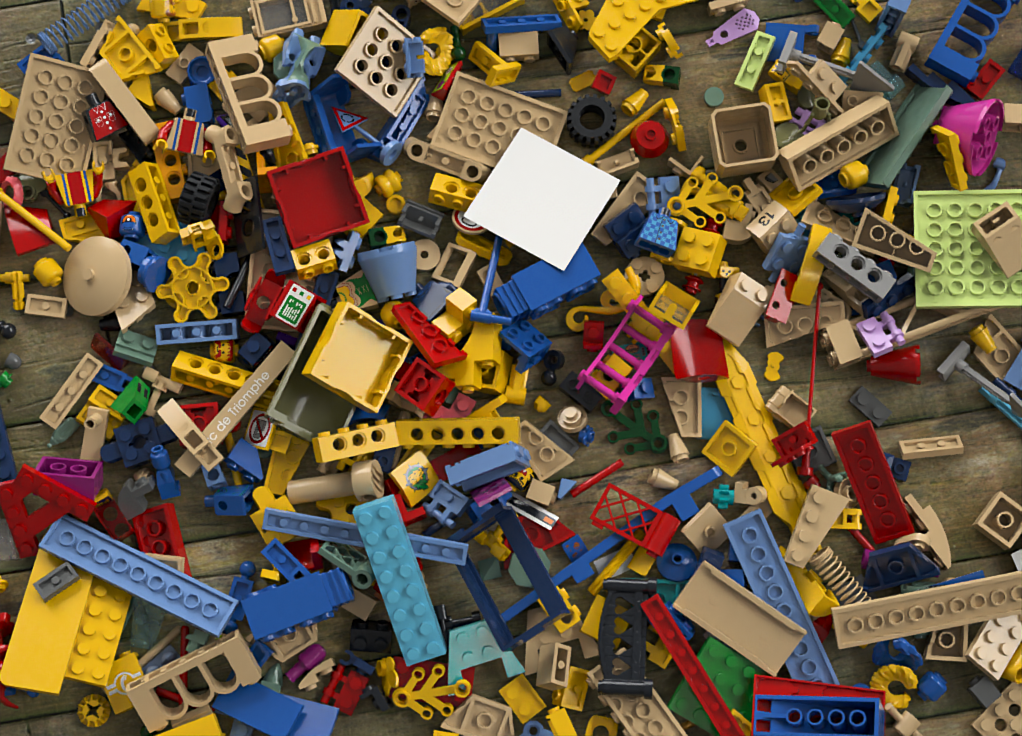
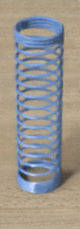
M86 0V4L82 3L81 8L76 7V12L72 10L71 15L66 14V19L61 17V23L55 21L56 27L51 24L50 29L45 28V33L41 31L37 34L39 41L50 55L56 53L58 49L49 38L46 30L54 36L58 44L63 48L62 43L53 32L52 27H54L65 43L68 44L67 39L60 32L57 23L64 28L69 38L74 41L72 35L65 28L62 19L70 26L77 37L79 35L70 24L67 16L75 22L81 33L84 34V31L75 20L73 13L79 17L85 28L89 30L88 25L81 18L78 9L84 13L89 23L94 27V23L85 13L83 5L90 11L97 23L100 21L90 9L88 2L95 7L100 17L105 19L95 5L94 0L92 2ZM97 0L101 5L102 9L104 10V12L108 16H110L106 7L101 3L100 0ZM105 0L106 4L111 9V11L115 13V10L113 6L110 4V2L108 0ZM112 0V2L114 3V5H115L118 9H120V6H119V4L117 3V1H116V0ZM119 0V1L121 2L122 5L125 6V3L128 4V3L131 2L132 0Z

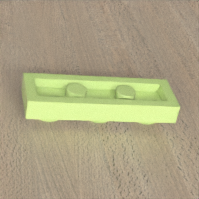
M757 30L734 85L750 92L754 91L776 41V37Z

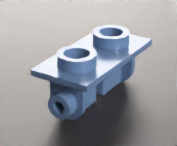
M421 37L404 38L402 48L406 57L404 71L407 74V78L424 77V73H426L424 59H417V55H424Z

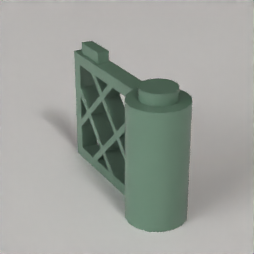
M326 541L317 552L351 575L353 584L359 589L368 588L376 579L369 558L350 545Z

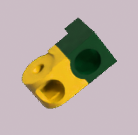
M645 65L643 83L679 90L680 67Z
M399 225L368 229L367 232L370 250L407 242L404 227Z

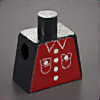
M96 92L85 97L90 108L84 110L82 116L92 143L129 125L111 99L100 102Z

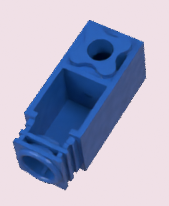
M582 242L564 271L541 260L512 275L511 281L495 288L492 298L500 316L512 318V323L523 318L526 321L531 318L536 320L542 315L557 309L561 302L565 300L570 302L580 295L595 288L594 285L598 283L597 280L601 273Z
M337 567L328 572L320 573V571H317L281 586L276 584L270 585L245 595L246 599L242 600L241 603L254 640H261L262 643H267L296 632L295 628L298 626L306 628L334 617L338 607L355 601V595L347 573Z

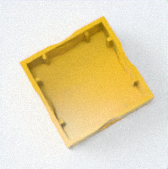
M338 302L301 374L363 411L378 413L390 390L394 375L402 366L413 341L391 327L380 324L371 315L350 302Z

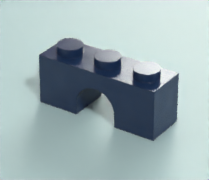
M237 252L223 254L221 259L211 262L212 273L216 274V277L224 276L229 281L237 276L241 269L240 258H238ZM230 290L216 292L219 293V300L216 301L218 313L221 312L224 318L245 314L246 298L243 291L238 292L230 310L223 307Z

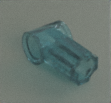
M878 60L870 66V68L895 86L894 91H880L883 92V96L886 99L892 100L905 88L903 80L896 74L892 75Z

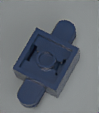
M150 416L137 421L135 425L130 423L113 429L117 441L104 445L100 450V455L107 463L123 460L125 468L132 470L152 463L150 454L153 447L162 445L165 449L164 445L175 442L179 438L167 424L158 426L156 419Z

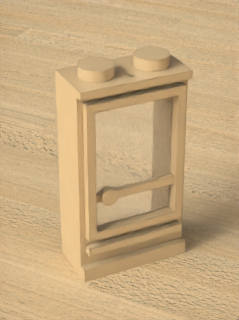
M250 0L251 7L248 8L250 19H254L255 26H252L254 37H258L259 41L273 34H277L280 38L289 37L295 28H300L304 33L325 29L328 25L322 0Z

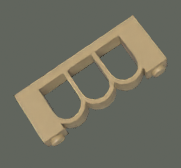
M252 33L207 42L205 49L206 58L232 126L237 132L244 155L288 145L291 136H293L291 125L287 124L285 118L281 119L282 110L279 103L270 98L273 90L272 83L266 76L261 74L263 60L258 54L260 51L259 43L254 39ZM247 63L254 67L256 72L229 78L225 66ZM257 87L264 92L265 96L238 102L234 90ZM264 110L271 113L274 117L272 121L247 126L243 114Z
M239 629L128 683L126 694L149 733L155 730H163L169 720H176L185 715L188 705L192 707L207 705L213 699L214 692L228 694L236 690L240 683L243 687L257 683L262 678L261 668ZM224 653L236 675L230 681L220 682L213 677L205 662ZM198 666L209 685V690L204 694L194 695L187 690L179 675ZM171 679L180 693L183 703L178 707L168 708L162 704L153 688Z

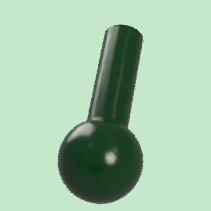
M453 25L450 27L451 35L454 37L452 39L454 48L451 50V56L455 61H462L466 57V50L461 46L458 27Z

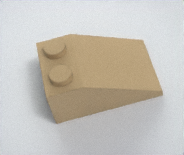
M743 272L730 275L706 327L734 346L739 347L765 311L772 292Z

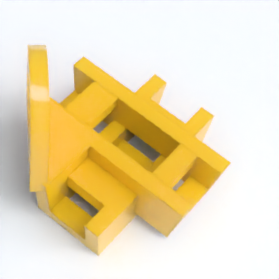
M211 219L188 225L179 230L183 246L192 244L194 252L198 251L197 248L205 246L213 260L221 259L224 253L223 242L220 235L216 233L215 225ZM216 245L219 246V253L217 256L214 255V248Z

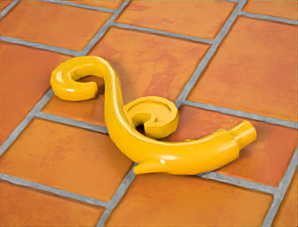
M632 266L624 269L628 276L627 281L640 296V278L638 274H635ZM607 289L600 297L603 307H574L566 314V325L572 331L580 332L584 330V320H589V317L584 315V320L581 323H577L573 319L575 313L581 311L614 315L624 312V309L620 304H610L611 299L615 300V302L617 300Z

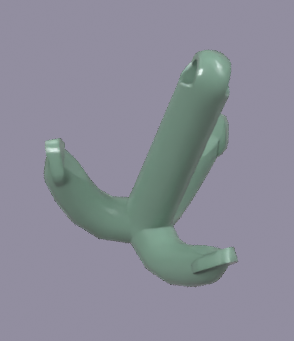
M823 464L818 466L819 472L827 480L826 490L833 492L834 483L841 482L844 478L848 477L846 471L832 475L825 469Z

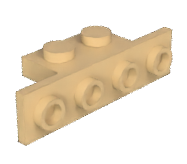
M819 59L809 72L799 61H787L786 64L790 68V72L803 82L802 85L815 95V99L825 97L830 101L828 112L831 113L832 117L836 118L845 113L836 100L847 88V85L823 59Z

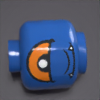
M130 211L121 217L119 233L123 239L138 242L139 239L145 236L146 225L139 212Z

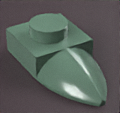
M276 663L267 671L261 681V685L280 693L283 684V672L280 664Z

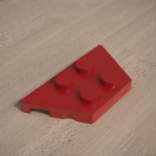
M524 515L518 518L533 546L542 548L544 551L575 536V532L567 528L559 520L549 530ZM504 534V545L511 551L508 558L504 561V569L507 570L514 551Z

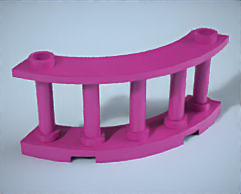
M642 295L636 301L634 299L630 301L626 307L628 310L626 316L587 371L583 369L577 377L579 382L575 388L579 390L586 382L611 399L610 402L613 405L609 411L614 415L620 411L632 391L636 389L661 353L660 351L677 329V326L674 324L664 323L640 307L639 304L644 298ZM634 312L660 329L659 332L662 335L657 342L655 340L651 341L627 324ZM621 331H624L648 348L647 350L650 353L644 361L642 359L638 360L614 343ZM608 350H611L635 367L634 369L637 372L632 379L629 377L625 378L601 361ZM598 368L620 383L624 389L621 394L613 392L590 376L594 369Z

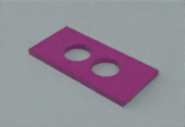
M504 478L480 486L469 493L477 505L481 507L513 489Z

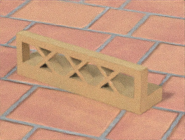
M87 352L39 418L56 430L104 364Z

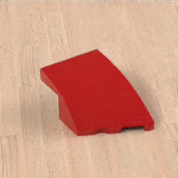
M4 205L8 228L18 256L55 244V242L13 209L10 210ZM23 207L51 230L54 228L47 209Z

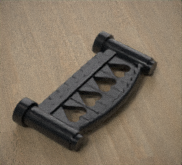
M649 577V579H603V591H607V597L601 612L598 629V653L603 674V680H598V693H602V695L644 697L646 700H652L653 679L645 678L647 615L640 604L656 595L657 577ZM622 598L634 607L622 614H617L615 612L617 607L615 600ZM616 618H621L633 627L621 634H616L614 632L616 627L614 621ZM616 638H620L630 645L631 648L616 655L613 653L615 648L613 641ZM618 658L631 668L619 675H614L612 669L615 666L612 664V661Z

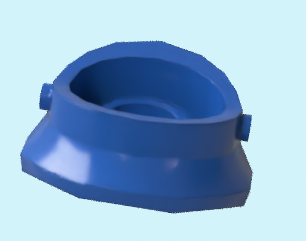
M153 254L146 257L140 264L137 279L147 292H156V288L159 285L166 284L171 270L167 266V258Z

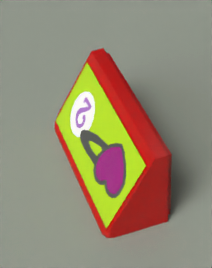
M462 61L450 65L449 69L445 70V74L440 78L431 93L433 97L442 101L446 99L456 72H461Z

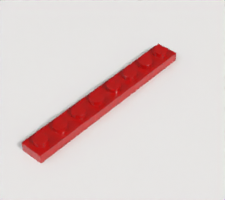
M657 593L641 603L642 609L721 736H745L659 594Z

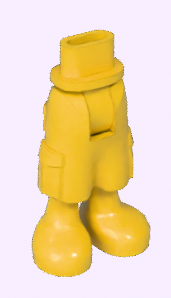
M698 166L693 170L690 177H696L699 183L703 185L706 181V169ZM695 179L689 181L690 186L696 185ZM686 181L684 182V184H683V186H682V188H681V190H680V193L682 192V190H683L684 187L686 186ZM718 181L717 184L712 185L706 196L727 192L728 188ZM698 186L696 189H692L689 196H696V194L700 190V187ZM729 199L707 204L716 211L723 212L730 219L735 218L742 222L750 210L743 205L744 202L741 200L733 202Z

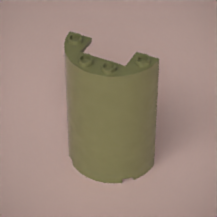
M324 303L316 306L264 415L266 419L270 417L269 422L308 443H312V438L318 437L320 432L330 431V434L337 433V429L348 427L357 407L301 374L333 312L331 311L332 308ZM335 439L333 442L334 449H337L339 446V441Z

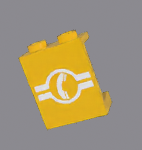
M131 650L120 654V658L113 662L107 686L104 688L115 715H120L135 708L126 694V686L128 683L144 676L137 659L139 655L137 652L131 653Z

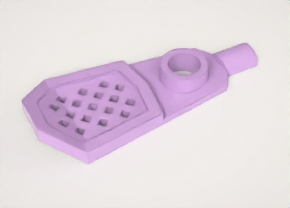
M744 8L713 31V37L705 42L708 47H711L716 43L723 45L758 29L760 19L754 11ZM722 32H725L728 36L726 38H722L720 34Z

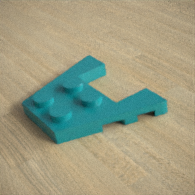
M485 619L449 630L448 685H454L458 680L463 679L461 670L497 658H502L507 677L524 673L525 669L512 651H501ZM464 684L459 685L462 690L466 689Z

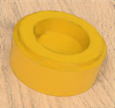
M394 194L387 199L386 208L390 214L400 215L403 213L401 211L406 202L402 196Z

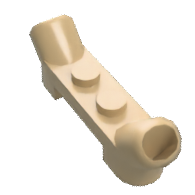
M211 125L206 129L204 138L215 146L217 160L227 192L223 208L227 212L238 214L242 212L244 203L253 198L251 183L243 181L235 147L240 145L236 130L230 125L222 128L217 125Z
M415 137L407 138L402 148L403 153L412 160L430 165L467 181L485 184L491 174V169L487 165L433 146Z

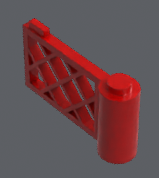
M608 483L589 518L592 520L591 524L601 530L605 527L647 550L645 554L653 559H657V557L662 558L681 523L676 517L653 507L611 483ZM610 489L619 494L620 501L609 504L607 494ZM605 500L606 505L601 506L603 501ZM630 500L636 502L638 510L627 513L624 502ZM621 503L624 515L613 517L610 506ZM608 508L610 519L602 521L595 517L599 509ZM651 510L657 514L654 521L645 523L642 512ZM639 513L642 524L631 527L628 516ZM625 517L629 528L624 530L617 529L614 520ZM644 527L646 536L642 542L634 538L632 530Z

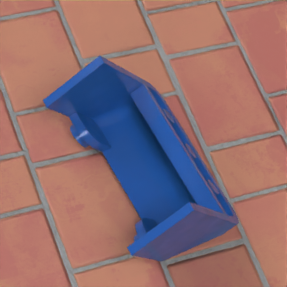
M332 74L310 91L311 100L309 102L303 100V107L315 143L319 146V154L343 146L348 161L351 163L366 158L380 148L382 142L368 143L363 138L356 140L352 128L342 133L331 110V106L346 111L344 105L350 101L351 90L348 81L339 74Z

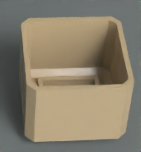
M766 102L734 106L715 109L711 114L707 128L715 173L720 178L759 173L772 169L779 156L770 105ZM741 141L745 143L746 149L739 151L736 149L735 144Z

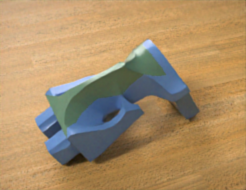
M295 28L284 41L282 66H288L290 70L287 77L278 80L275 87L277 89L272 96V99L276 102L285 101L291 109L301 100L308 102L311 100V93L309 91L310 78H314L317 75L326 52V47L320 45L319 37L310 36L308 39L304 38V31L300 28Z

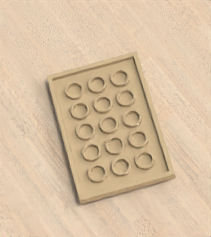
M30 53L3 170L44 179L41 175L42 171H44L46 176L51 174L50 168L54 171L55 175L87 170L93 143L90 140L82 116V112L90 108L85 97L96 92L100 102H102L105 95L103 89L89 72L88 67Z
M457 71L430 143L433 146L494 169L520 128L557 146L568 111L500 86L489 87L484 83L485 81Z

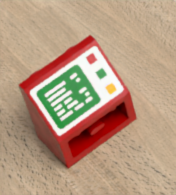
M290 279L284 286L282 294L269 315L304 333L316 306L320 303L325 304L327 300Z

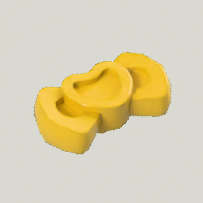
M771 352L767 355L768 361L764 377L768 381L773 382L780 379L778 373L779 364L784 360V357L778 352Z

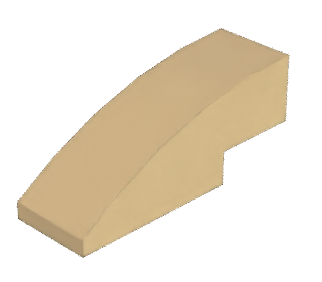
M829 268L821 274L822 278L848 305L863 316L862 302L869 297Z

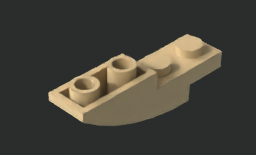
M173 398L157 411L208 472L225 459Z
M911 493L903 498L907 512L913 515L916 519L914 521L915 525L919 530H924V534L931 540L929 549L926 552H931L934 556L933 561L939 568H943V570L949 569L951 567L950 548L940 520L930 505L922 509Z

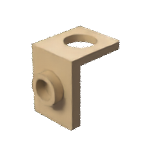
M701 155L691 170H688L672 157L669 158L667 165L672 168V172L675 175L688 179L693 170L700 166L704 157Z

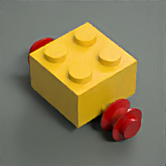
M712 217L706 219L707 225L701 228V230L684 226L672 260V264L679 271L692 274L685 276L688 282L682 285L685 288V292L691 295L701 293L698 287L704 284L700 276L716 278L727 245V241L717 231L718 227H723V224L716 223Z

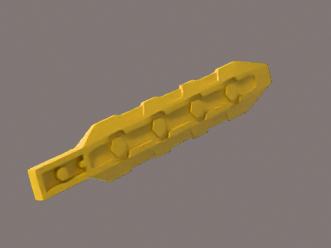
M723 338L729 378L715 381L721 397H724L730 410L734 426L758 445L749 456V460L767 491V500L773 514L789 527L791 534H793L807 493L801 480L798 479L791 462L781 468L778 465L772 468L771 463L781 458L771 441L779 436L773 423V417L764 407L765 403L758 390L757 381L749 363L730 342ZM821 545L817 547L813 555L822 549Z

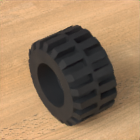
M586 94L582 99L580 96L577 98V102H573L568 110L567 131H569V136L574 138L575 143H582V147H586V145H590V148H594V145L600 147L603 142H607L614 134L617 121L616 110L614 107H611L612 103L610 101H605V97L597 98V94L589 97V94ZM589 112L596 113L603 119V125L595 130L586 129L580 123L581 116Z
M194 171L187 179L178 203L179 218L191 223L210 219L219 199L220 180Z

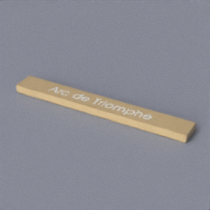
M282 340L202 432L215 448L221 444L289 365L295 351ZM188 449L174 464L189 478L202 466Z

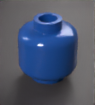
M928 671L918 680L917 688L919 690L917 694L924 701L929 699L935 702L947 691L946 684L948 682L939 672Z

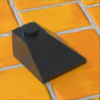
M564 26L547 32V45L566 74L570 75L577 51V40L579 39L574 30L570 31L568 26Z

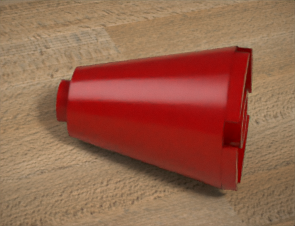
M920 345L896 349L876 358L872 355L871 360H867V372H871V376L921 385V380H917V377L921 375L920 353H916V349H920Z

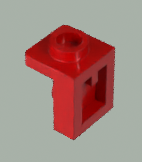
M584 320L583 349H587L589 352H598L603 349L604 321Z

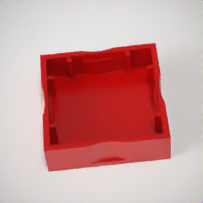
M343 146L265 173L292 249L370 223L361 195L355 187L353 172Z

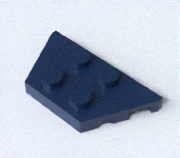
M910 542L869 552L863 591L871 593L941 575L940 568Z

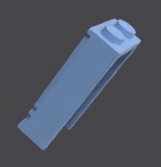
M509 441L464 459L460 463L456 462L455 466L447 465L445 469L450 486L456 485L459 487L462 485L463 491L467 492L531 467L529 463L531 456L527 449L513 441Z

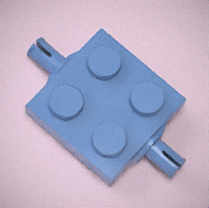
M799 222L793 233L779 232L762 263V267L765 270L773 271L768 278L770 282L776 283L781 268L793 274L798 272L808 246V237L802 236L807 227L804 223Z

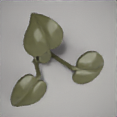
M802 86L797 96L798 102L805 109L812 108V112L800 130L796 124L790 122L777 126L775 134L778 147L783 148L804 136L803 132L813 118L816 120L827 118V122L831 121V113L828 112L830 101L825 97L815 99V95Z

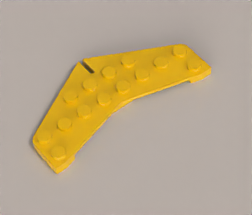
M606 0L589 31L588 40L603 58L610 63L619 57L628 43L654 16L668 8L698 0Z

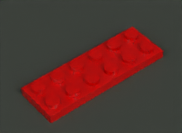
M871 420L832 432V439L875 545L914 533L915 529Z

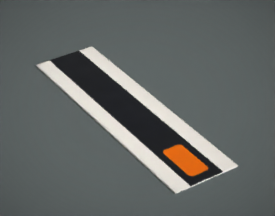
M511 491L514 498L506 503L507 506H512L516 512L551 530L559 519L558 516Z

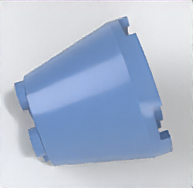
M414 241L357 254L358 263L378 303L389 301V296H391V300L402 298L403 293H405V297L417 294V246Z

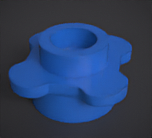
M587 425V427H584L579 432L578 441L587 447L594 440L595 432L593 427Z

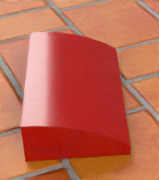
M164 503L146 509L145 512L133 517L132 521L140 551L185 557L184 574L192 577L174 503Z

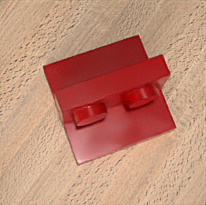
M400 493L394 495L405 527L427 518L423 506L407 512Z

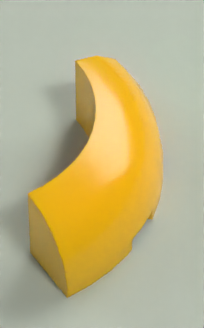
M780 546L779 550L784 558L787 549ZM786 563L804 606L810 615L824 617L832 614L831 608L840 606L833 592L825 588L821 583L823 580L812 569L808 571L806 567L799 568Z

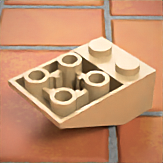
M1006 201L974 222L971 232L1008 279L1022 270V221Z

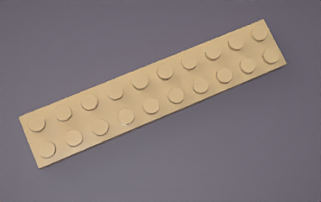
M1022 571L831 608L838 649H844L1022 614Z

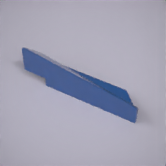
M426 77L421 78L397 118L390 116L376 136V139L382 142V144L386 145L392 140H397L402 143V146L404 145L405 140L410 135L430 100L429 94H426L424 84ZM378 148L366 158L381 163L379 157L382 149Z

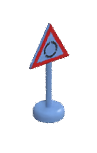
M331 106V110L342 133L354 128L371 142H380L358 126L369 118ZM392 140L386 145L382 144L379 159L384 166L391 165L399 157L402 151V143Z

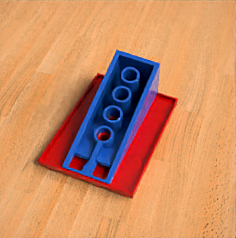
M754 674L751 736H885L886 691Z

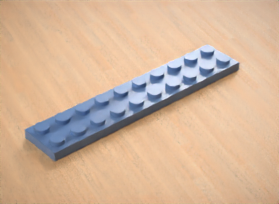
M761 508L723 524L753 594L807 631V634L804 635L785 661L791 678L840 685Z
M66 514L51 525L38 545L39 549L65 562L68 561L71 565L216 638L220 637L239 605L238 600Z

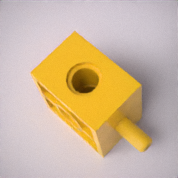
M643 27L613 62L635 79L645 68V65L660 51L662 42Z

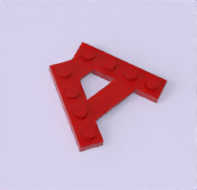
M25 463L14 480L0 482V505L21 559L37 555L39 542L36 535L68 512L87 522L97 505V502ZM33 493L48 501L28 515L23 498Z

